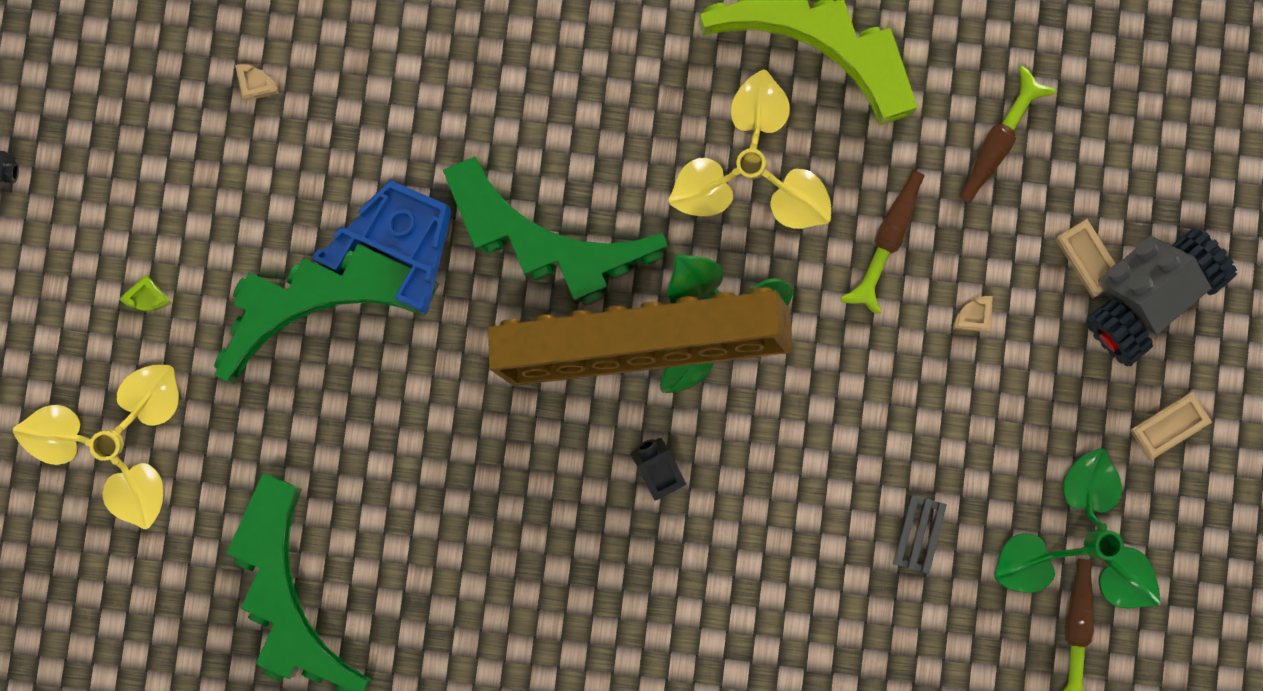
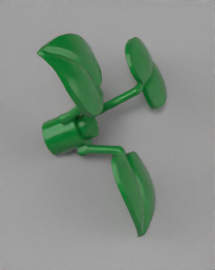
M675 255L674 271L667 291L668 300L673 304L677 303L676 300L682 297H696L699 300L711 299L712 294L720 293L717 288L721 285L724 277L722 267L715 261L704 257ZM781 279L764 280L752 288L766 287L771 288L772 291H777L787 306L790 303L794 289L792 285L787 284ZM713 362L665 368L660 381L661 392L674 393L694 387L708 376L713 367Z
M1101 448L1090 451L1077 459L1067 471L1063 481V495L1066 503L1075 509L1085 508L1086 516L1097 527L1096 530L1091 531L1085 537L1084 547L1047 553L1046 545L1040 537L1030 533L1017 534L1011 537L1000 551L994 570L995 579L999 584L1016 592H1038L1049 586L1054 580L1055 569L1049 561L1050 559L1088 554L1091 558L1105 560L1109 565L1099 575L1100 592L1108 603L1127 609L1160 605L1159 585L1149 560L1139 550L1124 547L1121 536L1114 531H1107V525L1101 523L1093 514V511L1105 513L1113 509L1118 504L1122 494L1121 479L1105 449Z

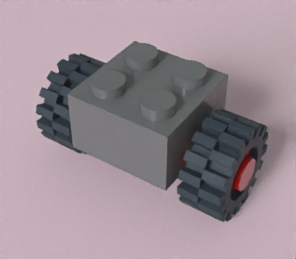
M1199 228L1190 229L1172 246L1150 236L1145 241L1139 243L1130 254L1119 263L1113 265L1098 280L1108 300L1086 318V323L1089 325L1088 328L1094 333L1095 339L1102 343L1101 346L1107 349L1113 358L1116 357L1119 363H1123L1127 367L1131 366L1153 347V341L1148 337L1149 333L1142 327L1158 335L1206 293L1210 296L1212 294L1215 295L1237 276V269L1232 265L1234 263L1232 258L1227 257V251L1224 248L1221 249L1215 239L1211 240L1210 235L1206 232L1203 233Z

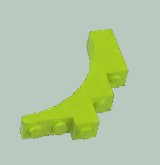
M738 0V2L727 6L724 3L710 5L704 9V13L700 14L699 25L703 36L726 31L758 30L785 35L812 46L831 58L854 80L867 98L879 126L911 116L918 108L891 28L880 30V27H873L861 32L860 37L857 38L845 0H820L814 3V8L811 9L807 0Z

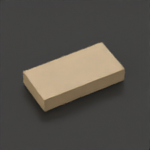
M1088 219L1056 237L1055 240L1090 296L1095 298L1104 292L1098 280L1115 265V262Z
M1190 392L1131 428L1130 431L1148 460H1152L1211 424L1212 421L1194 393Z

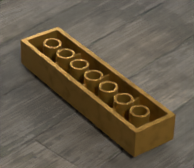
M760 287L751 289L749 294L735 296L732 292H720L714 294L712 299L699 300L696 297H682L676 300L677 303L663 305V303L658 301H649L642 303L641 308L627 309L624 306L607 307L605 312L592 314L590 311L579 310L571 312L570 317L557 318L554 315H540L535 317V321L530 322L507 319L501 321L499 326L488 327L489 369L512 386L788 354L793 353L791 315L789 308L777 291H772L771 288Z

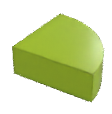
M147 275L119 298L127 306L140 311H156L172 303Z

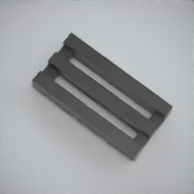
M910 495L893 565L926 574L930 573L947 504ZM918 504L922 505L923 508L910 559L906 561L903 558ZM933 508L936 511L921 565L917 564L930 510Z

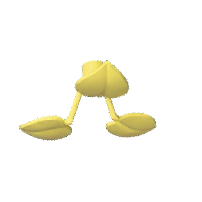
M761 70L748 78L739 88L732 101L731 118L735 127L741 131L753 130L750 148L739 154L737 168L724 176L721 165L712 159L697 158L690 161L682 168L676 179L673 191L668 199L671 206L693 216L706 217L717 215L726 210L733 201V191L727 182L740 174L749 179L764 176L780 188L772 195L770 204L773 216L782 225L789 228L802 229L825 225L830 222V198L824 184L815 174L805 169H793L787 174L783 183L766 170V159L757 150L760 131L764 133L777 132L785 125L790 113V105L785 92L767 70Z
M159 364L141 368L128 375L119 386L117 403L124 410L131 412L130 415L114 430L98 432L91 439L77 435L81 426L79 418L70 408L62 405L45 406L35 411L13 428V434L20 445L32 456L48 464L60 465L72 461L78 452L77 442L88 446L91 454L96 459L102 461L111 460L112 464L118 466L122 473L113 474L106 480L102 492L105 506L117 518L137 525L142 529H148L158 517L164 498L162 478L156 469L147 463H139L130 470L128 469L126 464L118 457L124 446L120 434L136 417L142 423L154 426L165 423L175 414L179 404V391L175 370L170 365Z

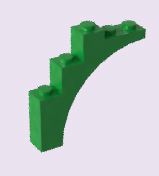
M476 156L443 169L477 253L484 251L485 255L493 254L505 248L504 242L510 240L526 279L532 276L534 280L543 279L553 274V268L559 266L575 304L582 301L583 305L587 306L603 299L602 293L608 291L603 277L610 275L611 279H616L631 272L629 267L639 262H643L644 266L658 262L664 258L662 253L668 249L663 233L636 241L608 244L578 241L552 233L526 219L502 198L488 181Z
M357 244L355 250H349L343 260L341 269L345 271L342 276L303 258L300 265L295 264L287 279V283L290 284L288 290L249 272L246 279L241 278L233 292V297L236 298L233 305L245 310L243 317L238 316L232 325L230 335L233 338L228 348H223L218 354L214 367L217 368L214 376L235 384L249 360L271 337L290 323L316 311L346 304L373 303L399 307L424 316L425 314L395 299L411 268ZM435 280V285H434V289H433V293H432L431 300H432V298H433V296H434V294H435V292H436V290H437V288H438V286H439V284L437 283L436 280Z
M263 473L226 554L235 557L233 563L243 569L253 572L255 567L259 568L241 609L249 612L248 619L263 626H268L270 622L274 623L256 665L264 668L262 673L265 676L281 682L284 677L287 679L295 677L298 669L301 668L303 669L302 676L318 683H322V680L326 679L336 684V691H367L372 679L347 665L326 646L310 625L297 598L290 568L289 540L293 514L302 489L275 476Z

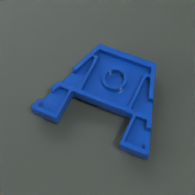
M390 180L358 211L360 215L347 228L341 227L333 235L335 240L323 251L319 248L311 259L318 265L342 275L344 270L341 269L346 254L349 250L354 251L357 244H362L412 268L397 292L395 299L426 315L431 302L452 210L447 204Z

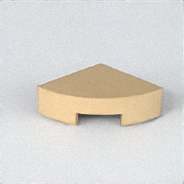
M248 64L235 65L244 101L279 94L276 84L263 70Z
M993 296L979 297L966 304L958 312L953 323V329L990 332Z

